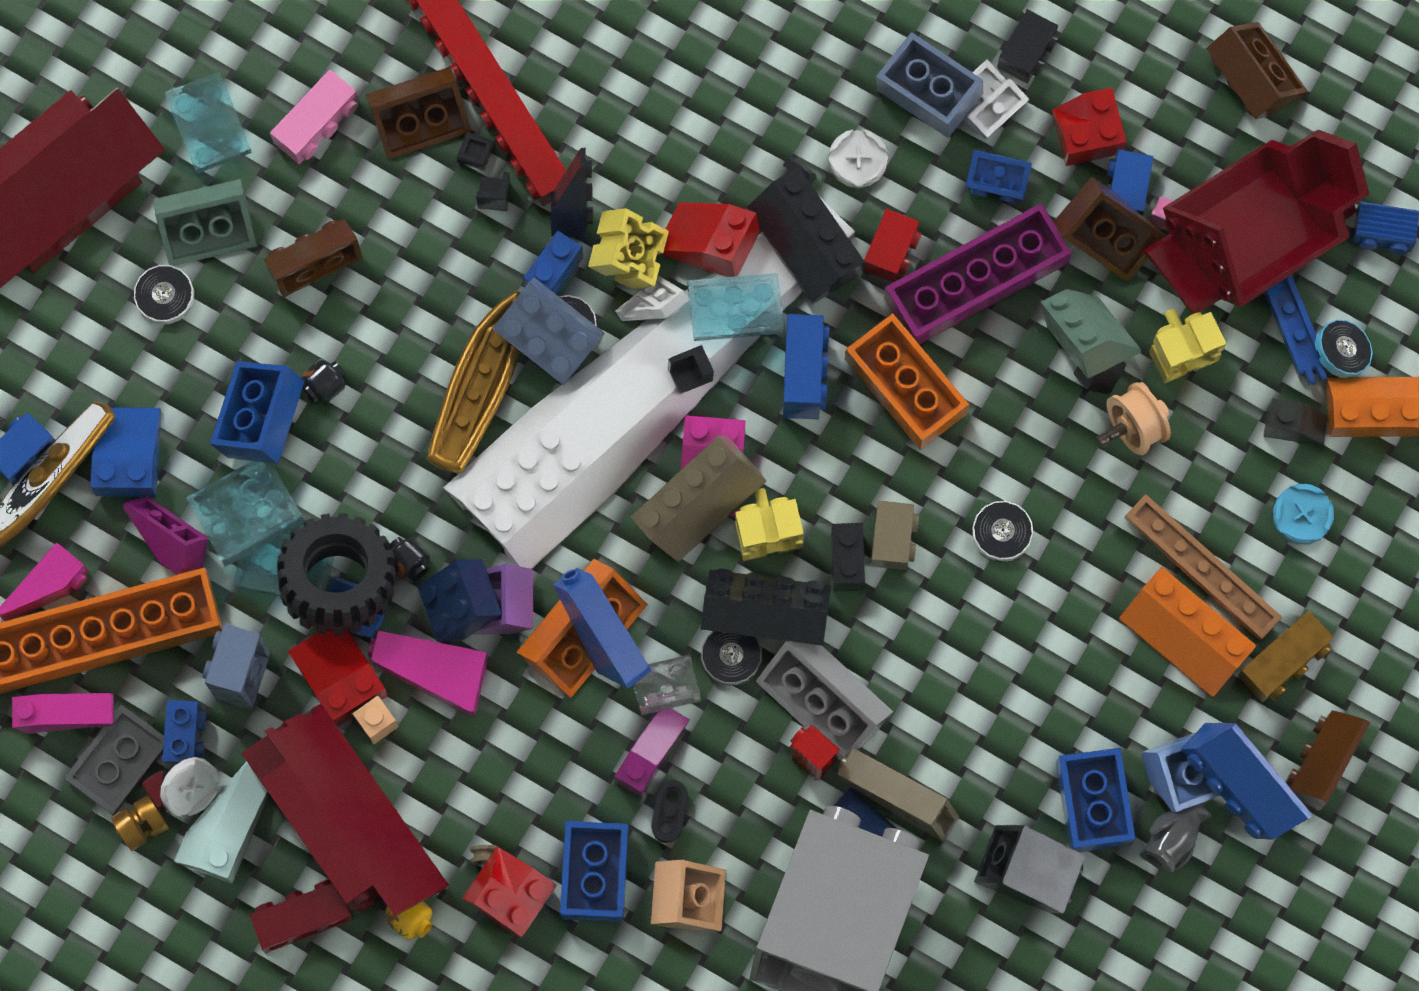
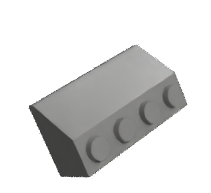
M786 641L756 680L767 693L806 729L813 725L840 749L838 754L839 760H842L845 755H849L853 748L859 751L893 713L884 702L822 645Z

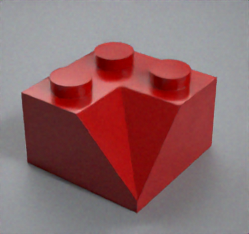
M1113 88L1083 93L1052 110L1065 166L1116 156L1118 150L1125 149L1127 141Z
M496 847L462 899L509 933L523 937L557 885L531 866L501 848Z

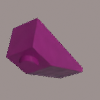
M148 496L124 503L123 509L162 565L176 575L203 568L208 537Z
M663 704L615 774V783L642 798L690 719Z

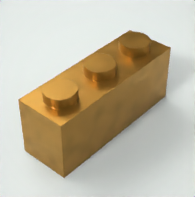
M1307 611L1240 671L1238 677L1262 703L1269 697L1274 701L1287 689L1284 684L1290 678L1297 681L1309 670L1306 665L1314 657L1317 661L1321 660L1332 649L1329 644L1334 636L1310 611Z

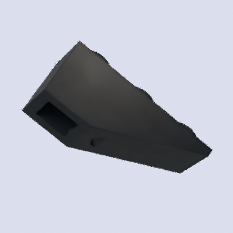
M586 148L579 150L551 194V237L557 231L567 237L587 236L588 224H593V206H587V201H593V184L587 183V178H592V160H586Z

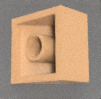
M685 860L655 862L651 924L673 929L722 931L726 869Z

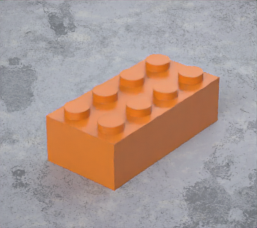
M893 313L846 348L844 360L919 450L923 449L967 415L969 403Z

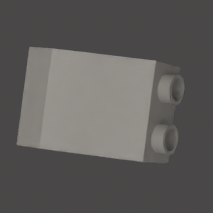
M826 806L823 814L809 810L756 947L749 980L778 991H879L929 854L918 851L920 841L915 836L895 828H886L882 837L860 829L858 827L861 819L853 812L841 807Z

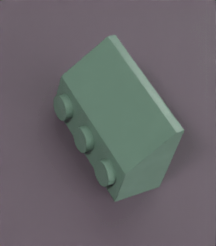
M241 179L153 199L155 217L168 263L171 266L257 247Z
M1066 289L1041 301L1047 328L1087 379L1141 353L1140 347L1099 297Z

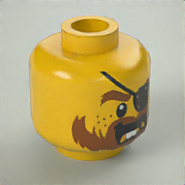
M424 901L396 917L388 907L386 909V914L388 915L387 924L404 939L411 940L417 936L422 938L432 928L433 923L430 921L432 909Z

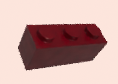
M329 879L315 884V890L305 894L302 891H296L286 895L284 902L273 905V902H267L255 908L256 912L250 914V918L261 949L265 954L353 920L348 905Z

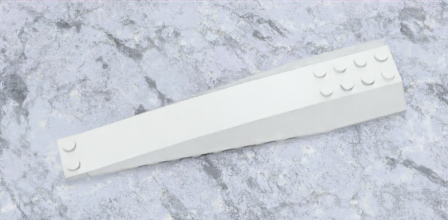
M821 198L850 240L855 235V231ZM761 232L736 280L713 272L706 274L684 291L689 300L682 305V309L678 313L662 319H647L571 377L565 385L562 384L533 406L474 459L463 472L459 473L444 486L443 489L463 510L467 509L504 547L505 554L517 566L534 568L617 492L641 466L640 464L648 455H651L657 449L661 441L680 424V421L690 410L696 407L701 398L720 381V378L727 370L736 364L740 356L760 338V335L767 327L775 322L781 315V312L803 290ZM702 345L714 370L713 381L680 394L667 369L668 359Z

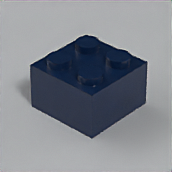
M482 559L455 560L417 586L437 642L463 641L502 615Z

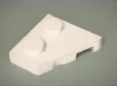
M658 276L655 287L641 289L616 309L615 312L621 321L662 319L678 313L682 309V305L689 298L684 290Z

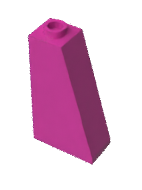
M378 631L376 639L371 638L368 656L372 657L371 661L374 667L470 717H475L488 661L486 652Z

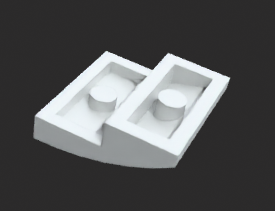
M988 59L972 72L983 79L984 94L963 119L985 139L1029 101V98L1010 78L1006 80Z

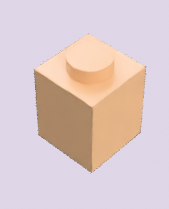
M376 696L352 713L373 745L398 728L395 718L379 696Z

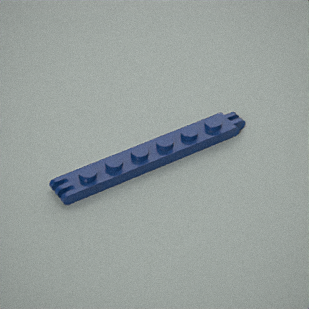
M1290 275L1266 290L1264 294L1299 377L1305 376L1310 386L1316 383L1313 372H1316L1320 382L1327 380V376L1324 370L1325 367L1322 366L1319 360L1321 356L1318 350H1315V330L1294 279Z

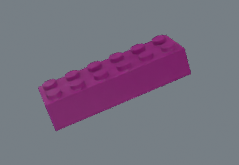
M1040 203L886 286L884 299L896 318L920 345L1068 265L1072 252L1044 206Z

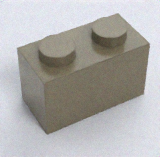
M878 500L870 566L907 570L908 561L914 562L916 544L910 543L911 533L918 531L919 514H914V504Z

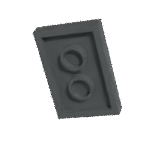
M120 705L114 713V725H106L102 728L64 779L114 816L163 754L164 735L126 707Z

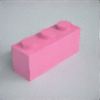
M329 70L270 132L273 143L299 165L304 159H310L316 153L317 145L324 138L328 139L336 132L337 124L344 117H350L355 112L359 102L357 92L333 71Z

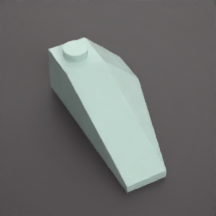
M247 761L186 832L174 860L175 863L230 884L233 883L269 795V792Z

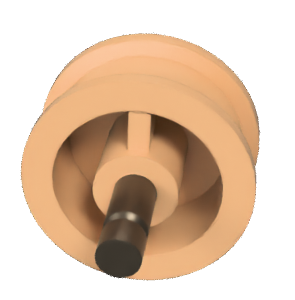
M1135 382L1128 387L1127 393L1122 396L1113 395L1107 399V411L1113 427L1095 438L1098 446L1103 448L1120 437L1131 451L1142 456L1149 451L1150 445L1155 442L1164 443L1170 439L1171 430L1167 419L1169 410L1162 400L1157 401L1145 383Z

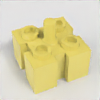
M626 208L602 211L597 234L601 237L600 244L593 245L588 267L604 276L615 275L614 281L630 289L655 287L660 264L655 262L657 254L664 252L669 231L653 222L642 223L643 217Z
M1170 309L1164 313L1169 325L1157 331L1158 334L1155 335L1154 344L1149 351L1164 384L1186 375L1189 371L1198 370L1219 361L1221 351L1224 350L1226 342L1211 312L1204 315L1201 312L1192 314L1184 320L1185 325L1182 324L1175 309Z
M761 488L754 492L756 504L745 505L740 508V511L735 512V529L743 561L765 557L767 554L775 552L783 553L797 550L803 547L804 532L796 499L788 500L787 497L776 498L770 501L771 506H769L766 490Z

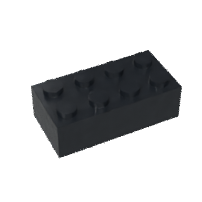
M724 568L709 570L704 596L701 630L823 646L831 585H825L815 580L808 582L794 581L792 578L784 576L778 578L764 577L754 572L747 574L733 573L731 570Z

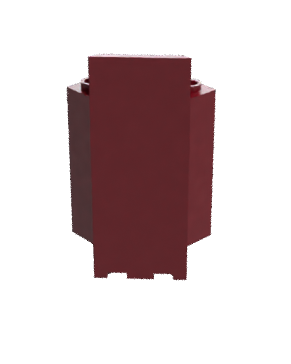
M119 88L114 90L94 108L83 95L77 97L72 90L68 91L0 148V288L26 266L33 274L141 185L143 182L139 172L165 151L164 147Z
M1316 130L1292 146L1270 140L1163 207L1166 218L1165 225L1170 233L1142 251L1191 314L1202 312L1221 299L1239 307L1243 306L1349 238L1345 220L1356 213L1355 204L1370 195L1357 143L1321 130Z
M322 704L313 707L304 715L298 714L284 721L277 729L271 727L265 730L267 736L241 753L352 912L357 909L360 913L365 911L376 902L374 897L379 894L396 917L449 886Z

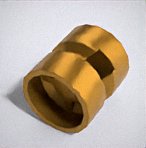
M149 795L133 803L131 811L125 808L111 817L114 826L131 852L147 842L148 836L155 838L169 829Z

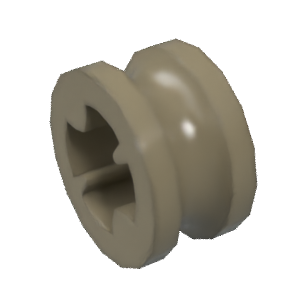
M477 845L470 847V852L474 854V857L470 859L471 864L485 865L498 846Z

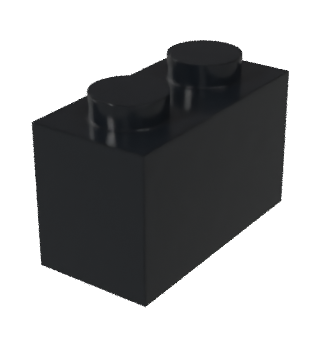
M1027 9L1000 54L997 68L1027 84L1033 75L1038 77L1045 65V61L1042 60L1047 51L1052 53L1059 41V37L1056 36L1058 25Z
M863 523L832 524L833 592L864 591Z

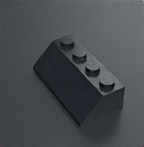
M799 167L773 181L746 207V210L756 213L761 232L812 305L862 275L865 265L864 259Z

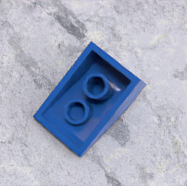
M111 408L115 414V420L93 448L90 485L92 491L96 496L157 497L161 409Z

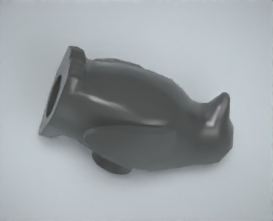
M1199 803L1178 812L1169 811L1159 816L1151 826L1150 840L1139 856L1162 871L1172 873L1174 870L1183 867L1193 855L1201 822L1211 817L1205 805Z

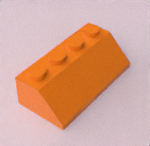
M1419 377L1327 378L1329 437L1419 436Z
M593 559L584 571L593 575L627 630L648 604L612 567ZM561 600L557 602L517 651L537 673L570 698L595 670Z
M1162 566L1119 617L1123 624L1211 698L1220 691L1256 648L1252 641Z

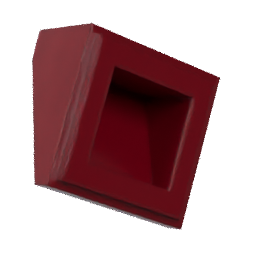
M163 770L142 781V785L155 807L162 813L166 811V807L163 805L160 797L161 785L166 776Z

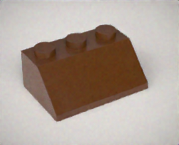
M1259 22L1229 27L1206 48L1211 55L1212 63L1223 72L1229 87L1239 95L1244 102L1245 110L1251 116H1254L1255 119L1269 117L1308 93V90Z
M450 67L366 94L388 160L464 135L467 132H472L457 81Z
M345 219L340 221L332 220L323 225L322 230L312 235L309 233L298 237L294 244L286 248H276L268 254V257L264 258L266 267L283 298L363 258L357 237Z
M1331 710L1327 717L1320 716L1313 729L1317 736L1312 744L1306 742L1298 757L1303 760L1298 771L1293 768L1285 781L1305 807L1318 813L1328 803L1370 724L1368 720Z

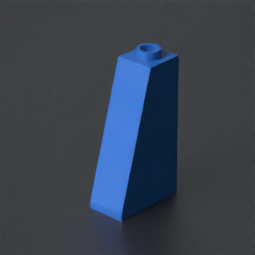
M579 568L572 569L564 573L561 579L553 584L598 674L629 688L652 671L592 574Z

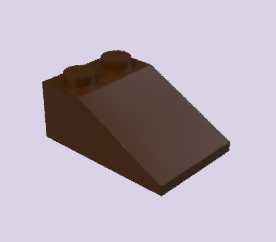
M1093 177L1088 180L1053 221L1063 238L1127 282L1148 259L1142 250L1165 237V234Z

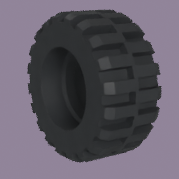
M330 513L322 514L320 520L314 521L313 518L304 521L303 529L296 527L290 533L291 540H284L281 546V554L278 555L277 559L278 588L281 601L284 606H287L289 615L293 619L299 617L301 626L306 629L314 626L316 627V633L326 635V631H334V636H343V631L351 630L352 634L360 632L361 625L363 624L370 627L377 622L376 614L379 616L384 615L388 609V602L392 601L394 596L395 558L393 551L390 550V543L386 536H380V530L375 525L370 524L367 527L365 519L358 516L353 520L349 519L348 514L339 513L338 517H330ZM333 556L350 558L359 563L366 571L364 579L356 587L339 593L326 592L315 587L308 580L307 574L316 563Z

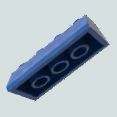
M1204 723L1181 748L1188 756V763L1205 776L1208 787L1221 795L1226 801V808L1242 820L1245 824V831L1251 837L1273 840L1311 817L1310 811L1236 723Z

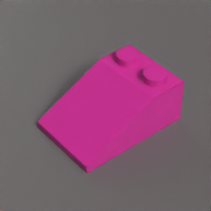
M685 415L681 470L718 435H728L737 447L744 452L746 420ZM739 507L728 517H735V512L739 511Z

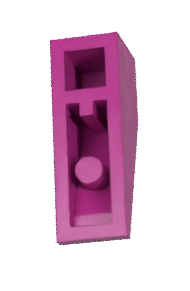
M56 543L0 606V618L4 621L12 620L68 596L73 590H79L87 580L88 569L66 549Z
M112 693L37 694L12 697V728L26 734L114 725Z

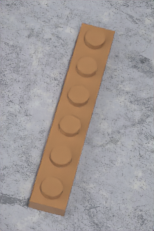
M1145 494L1125 515L1124 519L1258 640L1261 641L1282 619L1278 612L1148 495Z

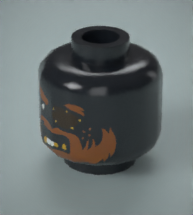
M320 359L302 374V379L305 381L302 390L315 404L319 401L327 404L345 389V381L342 377L346 373L336 361L329 363L324 359Z
M398 537L390 543V550L393 551L395 558V576L400 581L406 582L410 580L411 583H414L429 571L430 555L415 538L410 537L403 540L401 537Z

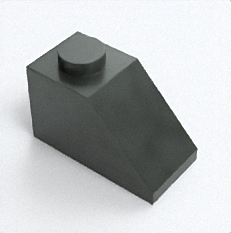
M1272 398L1267 408L1263 437L1324 446L1328 416L1304 403Z

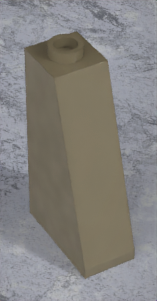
M854 748L849 755L843 757L839 764L837 775L844 784L943 843L959 818V815L947 798Z

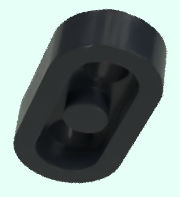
M676 780L664 782L659 787L656 796L651 829L654 837L663 843L676 841L683 829L688 792L686 787ZM669 793H676L679 798L676 802L671 803L667 800V795ZM664 823H670L673 829L671 832L665 833L661 830V826Z

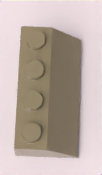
M718 435L639 508L631 518L653 543L679 562L767 480L728 435Z

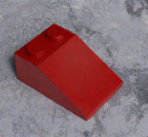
M679 202L665 228L669 232L664 252L659 255L736 280L760 233L757 215L755 212L730 204Z
M348 630L343 631V636H334V631H326V635L316 633L288 650V653L316 698L337 727L354 717L352 713L376 696H379L381 700L388 696L383 684Z

